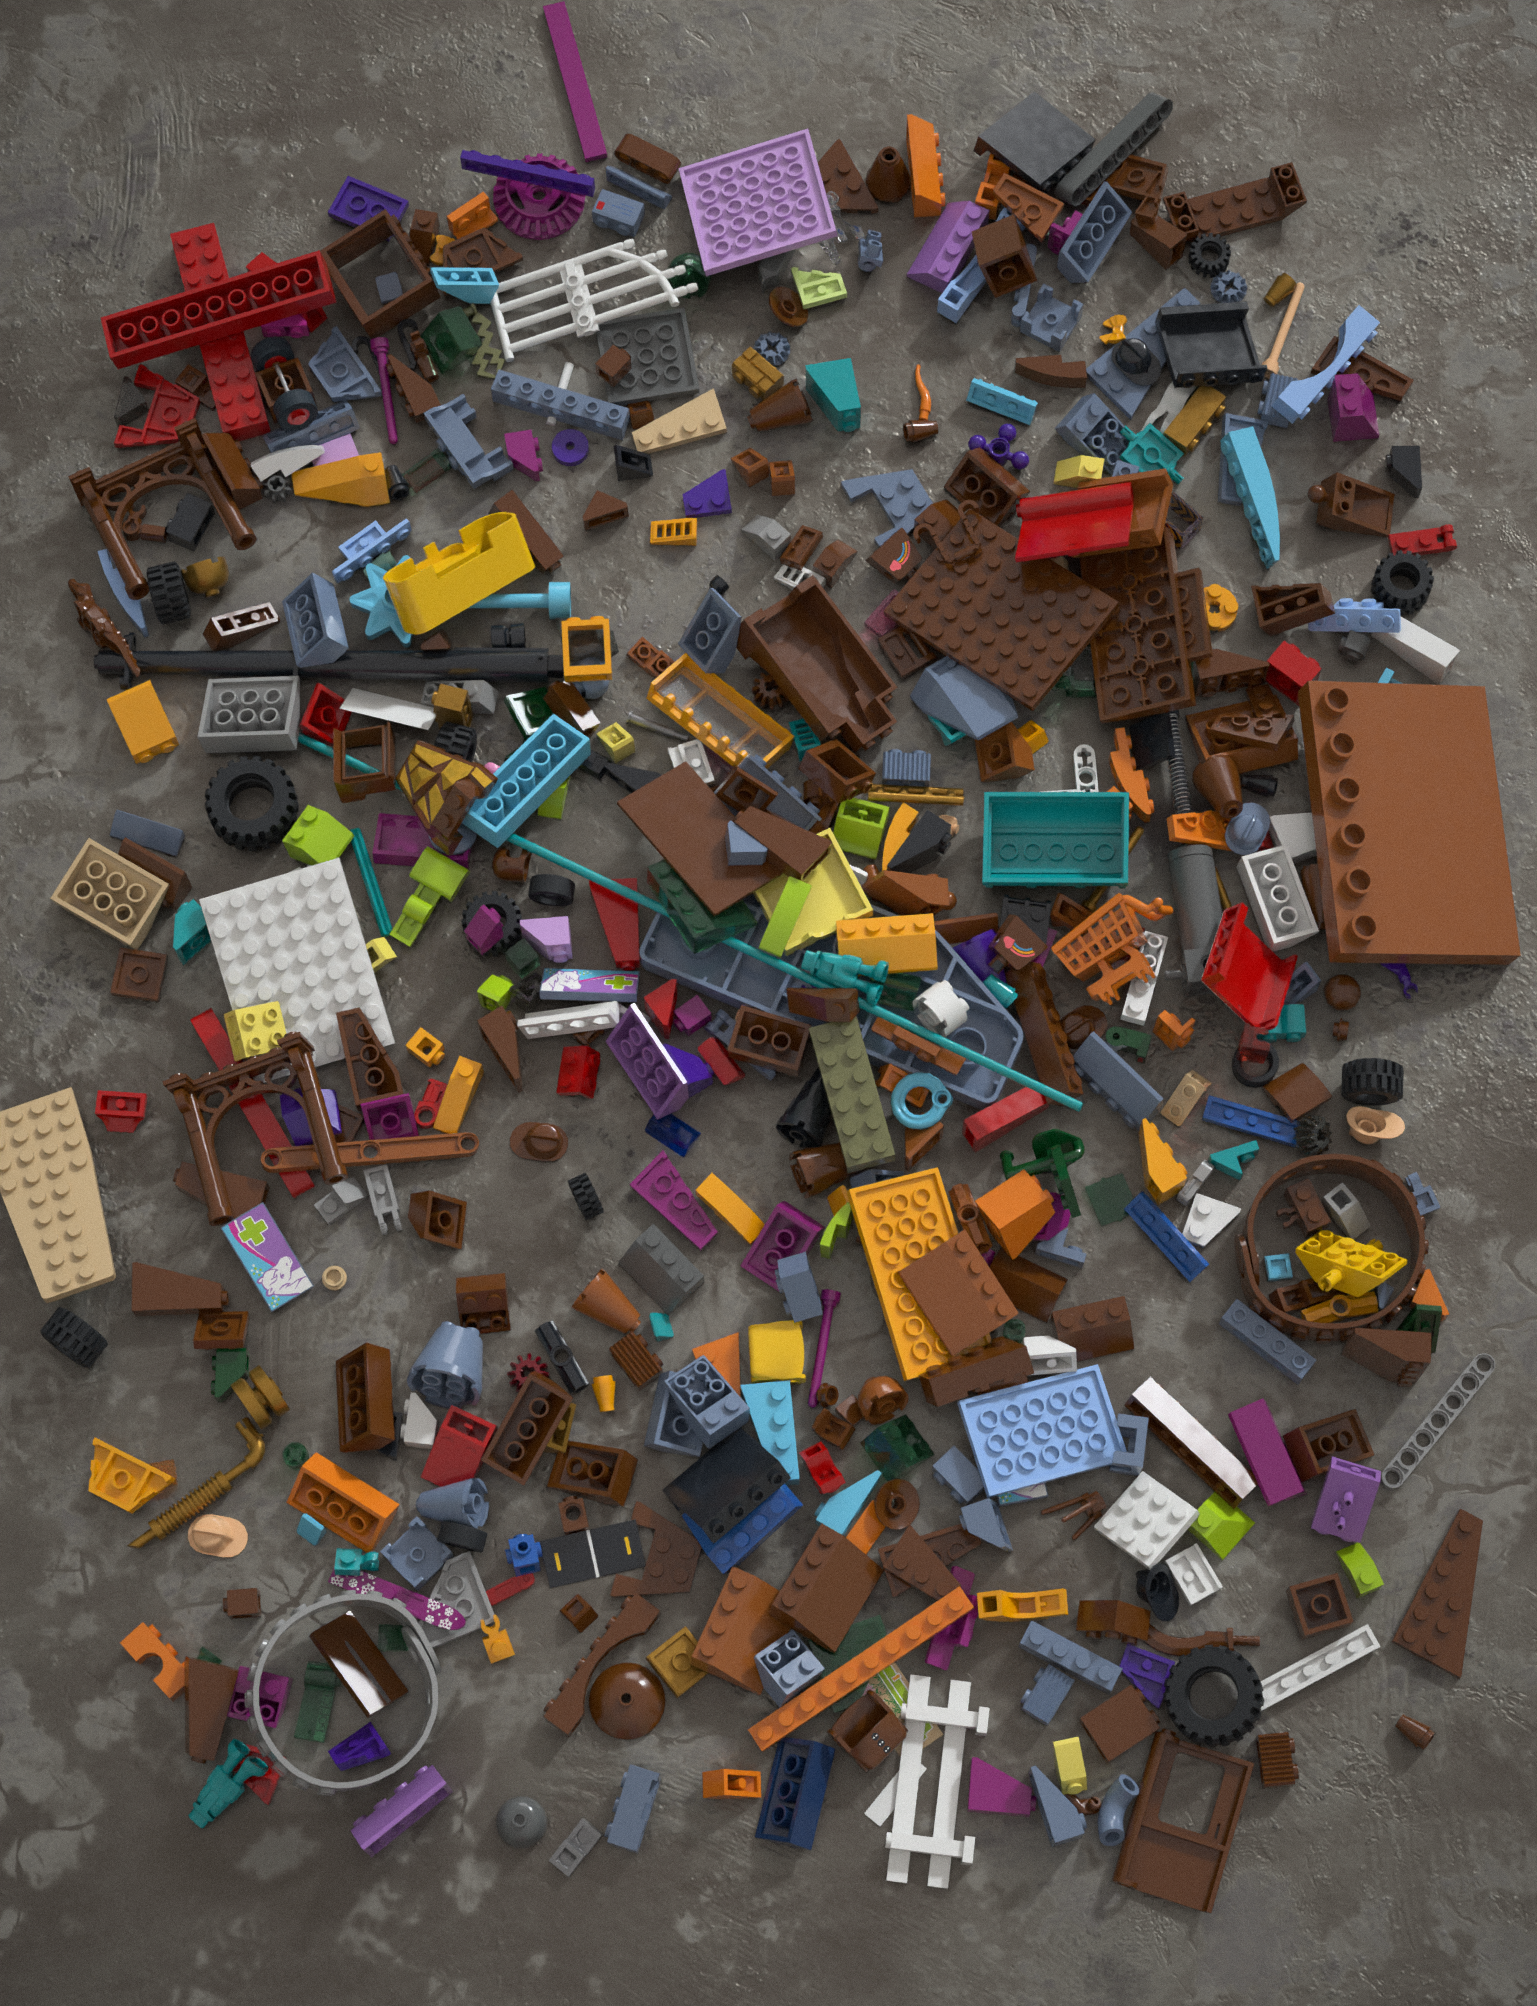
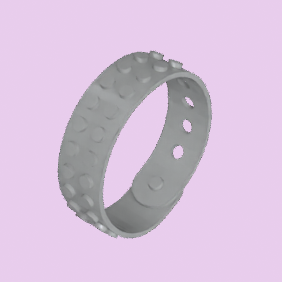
M356 1590L341 1591V1594L332 1598L330 1594L316 1598L313 1601V1605L307 1607L304 1603L292 1610L290 1613L291 1618L286 1622L281 1619L271 1629L270 1633L273 1635L269 1641L264 1639L255 1653L259 1657L257 1663L250 1665L247 1675V1681H251L250 1690L245 1692L244 1697L245 1708H249L250 1712L247 1724L250 1733H255L258 1743L256 1747L263 1757L268 1756L274 1764L272 1769L279 1776L283 1777L286 1775L292 1779V1785L304 1791L311 1788L318 1790L317 1795L332 1796L335 1795V1792L352 1791L370 1786L390 1776L407 1764L427 1740L438 1709V1682L436 1675L441 1673V1667L421 1626L406 1609L407 1605L396 1598H393V1600L382 1597L383 1593L377 1591L356 1594ZM346 1606H364L378 1609L395 1618L403 1626L401 1632L408 1647V1652L412 1660L417 1664L425 1686L426 1711L423 1724L410 1750L394 1766L375 1776L353 1782H330L313 1778L295 1768L282 1756L264 1727L259 1706V1685L264 1663L277 1639L294 1624L313 1614Z

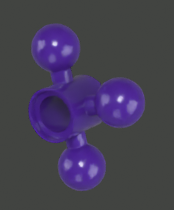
M1003 424L998 431L999 438L993 439L990 444H987L985 438L981 435H974L968 441L970 450L982 448L1001 466L1005 465L1008 460L1018 470L1025 469L1029 464V456L1025 452H1009L1010 445L1008 442L1013 441L1017 434L1016 428L1011 424ZM995 450H1001V451H1003L1004 453H1003V454H996V453H994V451H995Z

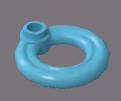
M916 1072L906 1075L896 1084L892 1091L891 1107L894 1116L901 1124L912 1129H925L932 1127L941 1120L947 1108L951 1106L953 1097L939 1078L930 1073ZM915 1087H925L932 1093L933 1106L925 1114L914 1115L906 1108V1095ZM946 1096L947 1101L943 1104L940 1103V1098Z

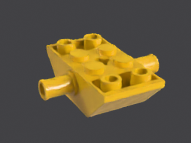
M1329 1230L1319 1231L1295 1250V1253L1314 1281L1318 1283L1321 1290L1325 1289L1327 1292L1333 1288L1356 1297H1360L1383 1283L1407 1265L1408 1261L1395 1253L1384 1252L1380 1240L1372 1239L1364 1245L1352 1238H1344L1333 1234Z

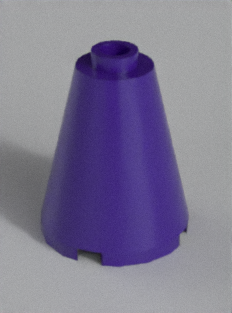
M994 929L953 947V950L982 983L990 974H993L996 978L1007 984L1004 969L997 974L988 966V963L996 956L989 948L990 942L996 935Z

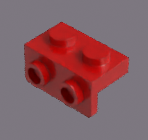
M589 1046L563 1047L556 1093L561 1096L582 1095L588 1099H593L597 1086L596 1079L600 1065V1053Z

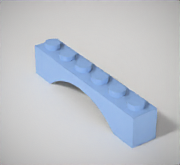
M1004 207L996 221L1013 214ZM1016 218L1021 231H1023L1025 226ZM975 255L961 274L949 283L938 299L937 312L955 323L958 322L986 283V279L978 264L977 255Z
M1358 305L1338 330V347L1332 364L1313 377L1292 381L1275 400L1272 407L1292 424L1298 417L1302 420L1311 410L1308 407L1311 402L1316 404L1324 395L1322 392L1323 388L1326 386L1329 389L1332 386L1334 375L1338 371L1343 373L1351 364L1348 361L1351 356L1356 358L1364 349L1362 346L1364 341L1369 343L1378 332L1375 329L1380 322Z

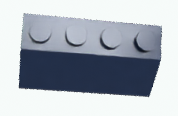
M788 1737L778 1741L755 1838L793 1848L812 1849L835 1748L816 1741Z

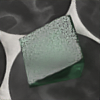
M379 1624L378 1649L383 1652L408 1651L401 1632L403 1626Z

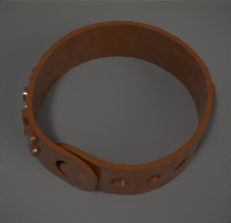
M1314 1155L1299 1159L1281 1168L1259 1190L1247 1214L1243 1232L1236 1234L1234 1239L1240 1283L1244 1297L1249 1305L1248 1308L1281 1333L1291 1336V1339L1296 1341L1312 1340L1318 1344H1329L1331 1341L1341 1340V1343H1346L1355 1328L1379 1329L1385 1321L1388 1324L1392 1322L1403 1309L1400 1305L1406 1306L1417 1290L1413 1285L1414 1283H1419L1426 1268V1264H1423L1425 1254H1428L1429 1242L1425 1240L1424 1234L1426 1222L1424 1216L1419 1213L1417 1208L1418 1202L1414 1194L1408 1191L1403 1184V1180L1397 1174L1391 1173L1380 1162L1353 1155ZM1326 1173L1351 1176L1380 1190L1396 1207L1405 1224L1410 1241V1272L1401 1294L1380 1312L1358 1321L1346 1323L1311 1322L1288 1315L1272 1305L1259 1289V1258L1254 1243L1253 1225L1258 1206L1279 1186L1299 1177Z

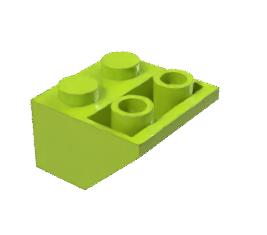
M857 798L841 802L833 831L841 850L876 860L889 818V807Z

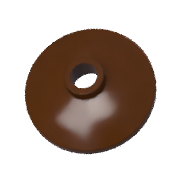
M777 287L771 291L769 305L774 315L781 322L791 327H800L807 321L808 309H803L799 295L786 287Z
M892 1479L885 1482L878 1490L874 1502L878 1520L890 1529H903L909 1526L915 1520L919 1511L920 1502L917 1490L910 1482L903 1479ZM894 1499L895 1504L891 1507V1502Z

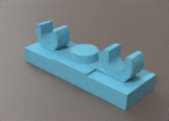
M975 378L971 382L966 401L1028 425L1033 421L1038 404L1036 400L1032 401L1023 395L1019 396L1016 393L994 386L992 383L988 384L981 379Z

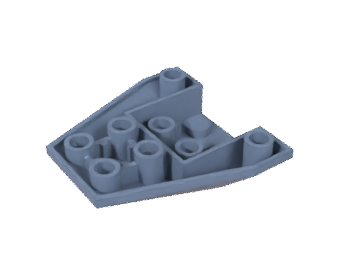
M948 656L925 668L910 695V699L923 713L976 740L982 739L1018 718L1013 699Z

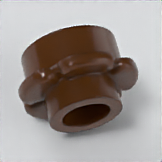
M1340 1018L1339 1023L1334 1022L1332 1036L1337 1037L1338 1042L1339 1040L1347 1041L1349 1022L1342 1021V1018Z
M823 1383L816 1391V1399L820 1402V1406L824 1408L828 1407V1405H835L838 1401V1390L831 1384Z

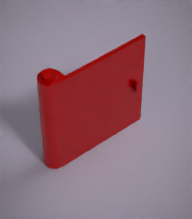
M1131 482L1021 498L1020 504H1016L1017 517H1022V525L1015 561L1023 562L1063 555L1076 556L1083 552L1129 546L1134 509V493Z

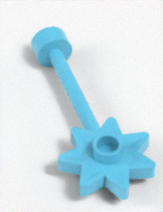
M408 555L403 556L397 565L410 557ZM372 563L367 564L366 571L371 588L354 594L349 599L353 608L370 614L365 629L367 639L373 640L391 630L403 647H410L413 634L404 632L383 580V576L388 571ZM549 582V593L491 594L469 608H549V620H566L571 618L570 582Z

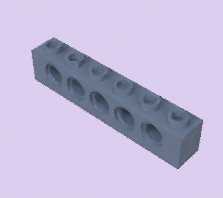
M498 369L491 387L493 402L546 418L554 417L557 421L619 440H623L630 422L629 408Z

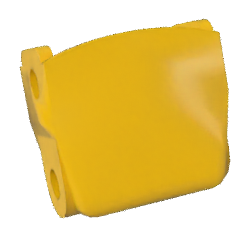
M794 1320L777 1321L748 1326L751 1384L790 1380V1385L806 1382V1375L802 1374L804 1367L802 1321L795 1323Z

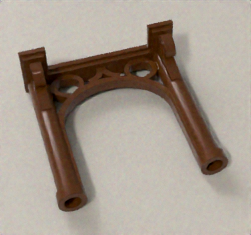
M195 418L174 427L179 442L147 455L134 463L125 465L123 468L106 474L95 480L90 467L68 476L81 506L86 508L125 584V591L132 600L142 599L150 591L147 580L144 578L122 536V522L128 509L139 498L152 490L179 484L193 486L202 490L210 498L237 550L249 549L256 543L257 538L253 530L247 526L206 450L202 433ZM178 465H188L181 474L170 473L172 468ZM194 469L197 470L201 479L192 476ZM120 492L127 493L122 502L109 501L113 495ZM107 509L116 511L114 522Z
M290 1032L285 1034L283 1038L278 1039L277 1042L281 1048H273L262 1056H251L245 1062L237 1065H226L223 1067V1070L215 1073H204L198 1079L192 1080L186 1073H177L170 1076L169 1079L162 1081L163 1086L174 1095L176 1105L183 1115L208 1208V1222L211 1226L223 1225L233 1220L214 1148L216 1129L224 1115L234 1105L248 1097L262 1093H279L299 1102L307 1118L324 1183L333 1185L343 1182L348 1178L346 1167L342 1165L312 1056L315 1048L301 1032ZM289 1069L290 1076L282 1085L272 1082L275 1072ZM265 1073L264 1077L267 1084H264L261 1080L255 1081L251 1078ZM297 1078L303 1097L291 1089L296 1083ZM239 1082L238 1086L232 1090L233 1095L231 1096L225 1087ZM223 1093L224 1099L218 1108L206 1106L209 1096ZM203 1111L209 1115H213L209 1121L207 1128L202 1113Z

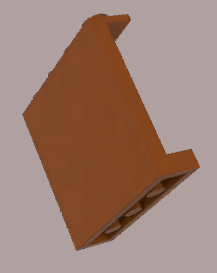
M1166 468L1079 482L1078 490L1131 482L1134 493V509L1129 546L1083 552L1072 557L1076 558L1161 545L1173 489V483Z

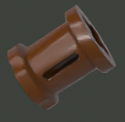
M603 1029L574 1033L573 1037L581 1046L590 1047V1044L605 1032Z

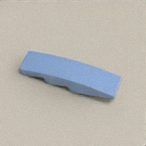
M107 549L97 551L105 576L119 605L144 637H148L149 634L140 599L132 600L128 597L125 591V584L117 568L113 569Z

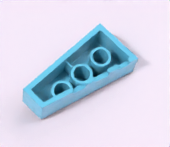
M790 1380L740 1385L743 1399L750 1408L749 1416L759 1444L780 1461L791 1477L785 1484L787 1486L799 1485Z

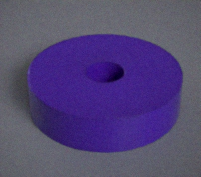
M566 429L559 432L552 441V453L555 460L564 466L570 467L581 464L589 453L586 436L575 429ZM568 446H574L572 450L567 449Z

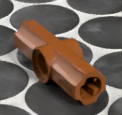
M957 1184L948 1193L962 1229L966 1230L980 1254L986 1253L993 1245L969 1185Z

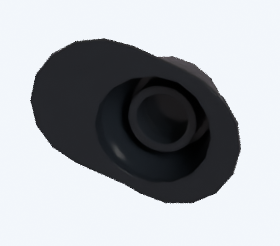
M1124 339L1113 348L1111 355L1113 363L1135 384L1142 386L1151 385L1160 377L1161 365L1159 360L1140 339Z
M1158 1563L1151 1570L1137 1571L1136 1592L1138 1597L1150 1604L1153 1613L1161 1621L1173 1619L1178 1611L1179 1595L1167 1566Z

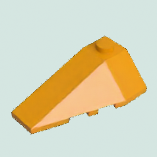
M381 452L298 470L291 474L295 496L332 500L344 504H357L363 507L390 504Z

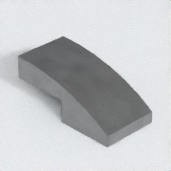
M582 1818L549 1861L570 1877L603 1836V1833L585 1818Z

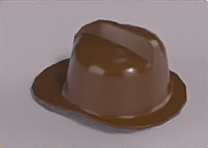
M1092 1005L1078 1007L1060 1019L1062 1029L1067 1036L1070 1053L1076 1052L1093 1031L1101 1038L1107 1029L1105 1014L1099 1008Z
M526 1122L517 1126L512 1131L510 1146L513 1152L520 1158L555 1161L566 1153L568 1138L559 1126L548 1123Z

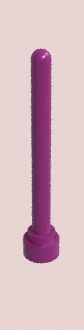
M378 337L370 341L371 351L377 356L389 442L396 444L398 436L389 373L385 366L387 364L386 354H388L390 349L389 341L386 337Z
M822 1289L820 1300L824 1309L808 1398V1405L811 1408H815L818 1404L816 1391L822 1381L833 1309L840 1303L841 1292Z

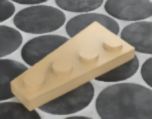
M714 388L632 432L636 450L650 454L726 433L727 428Z

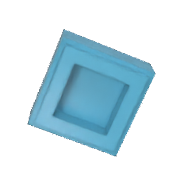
M1289 1253L1264 1256L1267 1282L1293 1278Z

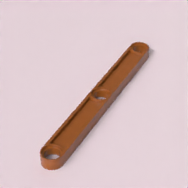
M464 1132L337 1143L342 1165L353 1167L470 1157L477 1153L479 1140L475 1134ZM471 1139L475 1143V1147L472 1150H465L461 1146L462 1141ZM314 1145L270 1148L261 1155L262 1168L268 1173L321 1169ZM367 1147H373L377 1150V1155L374 1158H367L363 1151ZM275 1155L279 1158V1162L276 1166H268L265 1163L266 1157Z

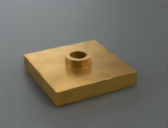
M686 1626L645 1658L676 1698L680 1697L709 1674L690 1665L691 1656L698 1641Z

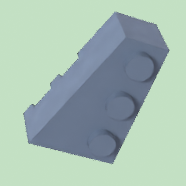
M630 1764L628 1772L624 1773L620 1787H623L621 1796L616 1798L612 1812H615L613 1823L609 1822L604 1837L608 1838L607 1843L609 1845L638 1854L661 1782L660 1773Z

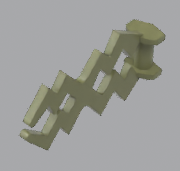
M474 303L457 312L453 311L454 325L451 334L464 337L461 349L477 353L472 362V365L480 366L477 376L494 380L495 375L485 371L489 360L483 359L485 354L493 356L490 365H497L496 374L498 369L502 370L506 360L499 358L502 350L489 347L493 333L487 330L492 322L477 312ZM474 315L471 323L481 324L477 337L485 338L482 344L471 342L475 331L465 329L468 323L459 322L460 320Z

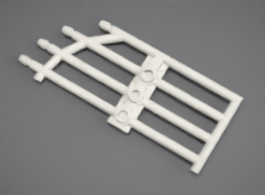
M628 239L624 242H619L501 282L490 303L506 362L514 361V352L574 332L577 333L578 338L592 335L594 332L600 331L598 324L666 301H669L671 307H676L679 305L678 297L698 290L697 283L673 289L667 279L685 273V266L679 265L674 269L670 268L660 271L651 263L666 258L668 256L666 250H659L656 253L640 257L624 251V249H630L635 246L634 240ZM606 256L626 261L588 275L584 274L582 267L583 264ZM641 267L650 274V276L590 295L587 285ZM560 272L562 284L500 304L497 293ZM658 282L664 293L595 315L593 307L595 303ZM566 292L568 303L505 324L504 312ZM571 312L574 323L510 344L509 332Z

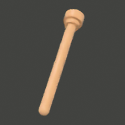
M1301 282L1297 283L1270 356L1261 364L1267 365L1265 378L1270 379L1272 373L1278 374L1279 363L1277 361L1305 288Z

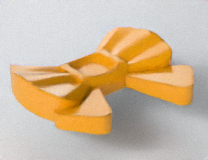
M437 235L436 250L430 256V261L435 265L443 266V246L455 241V239L445 235Z
M1115 315L1103 322L1104 327L1112 329V333L1099 337L1104 344H1117L1126 339L1123 334V326L1127 322L1126 316Z

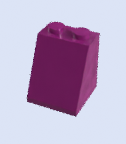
M1358 373L1334 375L1327 400L1333 442L1379 438L1373 393Z

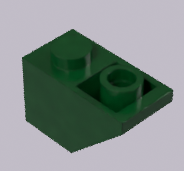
M216 1348V1356H212V1370L216 1371L215 1380L211 1381V1395H215V1399L218 1402H224L234 1392L230 1386L240 1378L245 1379V1381L249 1378L250 1353L247 1348Z

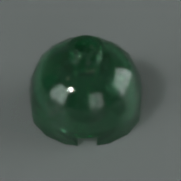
M687 252L679 254L671 260L667 269H674L676 266L684 265L686 272L667 279L673 289L697 283V291L687 293V295L681 297L687 299L691 298L690 295H698L697 298L702 297L708 290L712 275L706 276L700 255Z

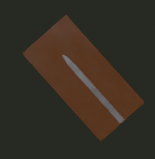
M351 1611L346 1612L310 1634L309 1637L367 1718L404 1697L409 1692Z

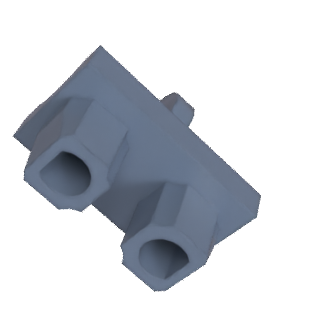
M868 230L866 238L859 239L858 266L863 271H872L876 266H882L883 254L880 232Z

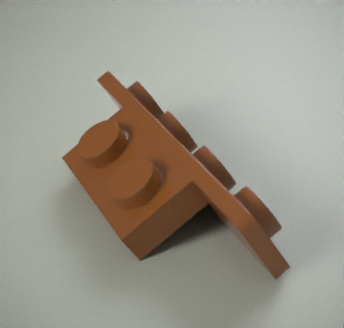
M877 1017L871 1028L872 1032L893 1042L901 1050H908L920 1060L930 1062L955 1076L958 1075L966 1061V1058L880 1017Z

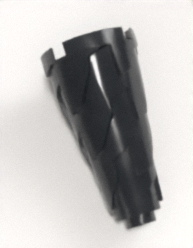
M817 1067L810 1080L805 1082L797 1097L793 1098L776 1124V1129L783 1138L792 1144L795 1139L801 1141L799 1147L804 1149L821 1146L831 1120L829 1119L831 1111L819 1067Z

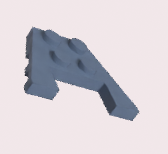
M912 469L849 479L841 482V487L850 502L872 492L894 527L874 538L878 548L900 528H903L908 535L914 529V519L929 505L933 504Z

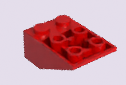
M451 1405L439 1429L421 1478L440 1487L476 1478L483 1464L481 1459L498 1430L497 1425Z

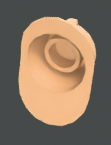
M1358 1106L1351 1108L1346 1115L1347 1122L1350 1125L1349 1135L1363 1144H1374L1380 1139L1396 1138L1403 1134L1405 1124L1401 1117L1388 1111Z
M206 1514L196 1518L191 1523L188 1530V1540L190 1546L199 1553L223 1558L233 1557L245 1549L248 1542V1533L245 1526L236 1519Z

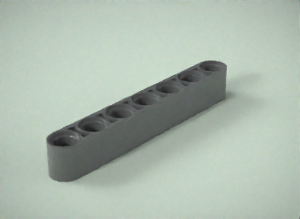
M1153 92L1147 94L1058 183L1055 189L1056 198L1073 206H1079L1171 114L1173 109L1172 100Z

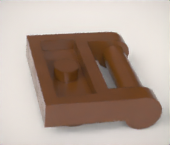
M901 626L878 638V644L901 679L925 666L934 664L938 660L935 653L929 650L923 640ZM908 634L923 656L922 658H917L903 635Z

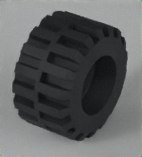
M1402 550L1396 552V555L1390 553L1387 555V558H1383L1376 568L1371 584L1373 585L1371 591L1372 594H1375L1374 599L1376 602H1384V609H1400V615H1403L1404 612H1407L1408 615L1412 614L1414 609L1416 611L1420 610L1422 605H1425L1434 582V576H1431L1433 570L1431 567L1427 568L1428 561L1426 559L1422 561L1419 554H1416V556L1411 555L1412 551H1407L1406 554H1403ZM1398 575L1405 576L1414 583L1415 588L1411 590L1398 589L1392 584L1390 578Z
M173 561L148 567L146 572L147 582L158 621L164 625L189 619L191 609L179 565Z
M446 721L437 734L434 746L444 749L449 754L459 755L464 760L473 762L477 745L476 730Z
M487 891L482 892V897L474 896V902L468 901L466 904L467 910H463V919H461L463 931L483 904L489 910L491 908L495 909L500 916L507 920L502 929L504 937L483 955L488 956L489 953H492L493 957H498V952H502L505 955L508 953V948L513 950L516 947L515 942H520L521 940L520 920H522L519 906L515 904L512 898L508 899L505 893L499 896L497 891H492V895H488ZM467 940V943L469 944V946H470V947L473 946V945ZM473 946L474 951L479 953V951Z
M1362 1058L1349 1061L1342 1066L1341 1096L1347 1101L1361 1105L1375 1106L1397 1102L1403 1098L1404 1068L1399 1063L1380 1058Z
M62 1307L57 1308L40 1330L44 1339L84 1368L90 1369L108 1346L106 1339L80 1317Z

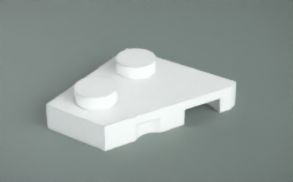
M1196 1193L1182 1234L1191 1244L1204 1248L1226 1225L1239 1215L1241 1208Z

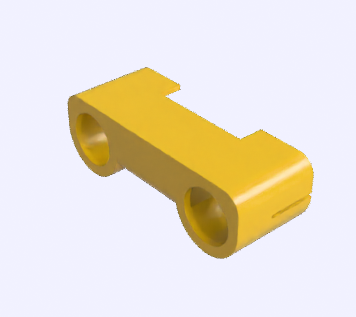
M498 512L481 517L458 530L463 543L451 544L438 551L435 542H432L423 547L426 559L415 565L413 559L409 558L385 573L383 580L404 632L414 635L425 633L535 568L515 513Z

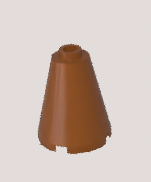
M602 1268L571 1306L574 1310L623 1334H626L628 1331L634 1332L641 1323L638 1320L640 1317L639 1312Z

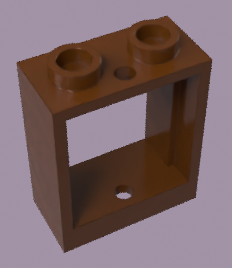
M837 739L807 750L798 768L838 804L851 800L862 793L866 794L869 792L876 772ZM833 763L850 779L845 780L834 769H832L829 766V764Z

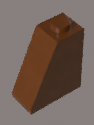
M1157 216L1154 224L1137 220L1136 217L1131 220L1129 234L1165 270L1169 269L1183 257L1187 238L1183 231Z

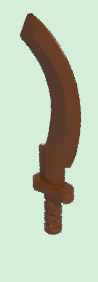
M1149 1623L1148 1639L1144 1642L1160 1652L1176 1656L1184 1654L1186 1656L1191 1653V1649L1196 1647L1202 1649L1205 1648V1645H1213V1647L1221 1645L1228 1647L1231 1651H1236L1233 1645L1260 1646V1636H1233V1628H1226V1632L1205 1631V1634L1201 1636L1177 1638L1163 1634Z

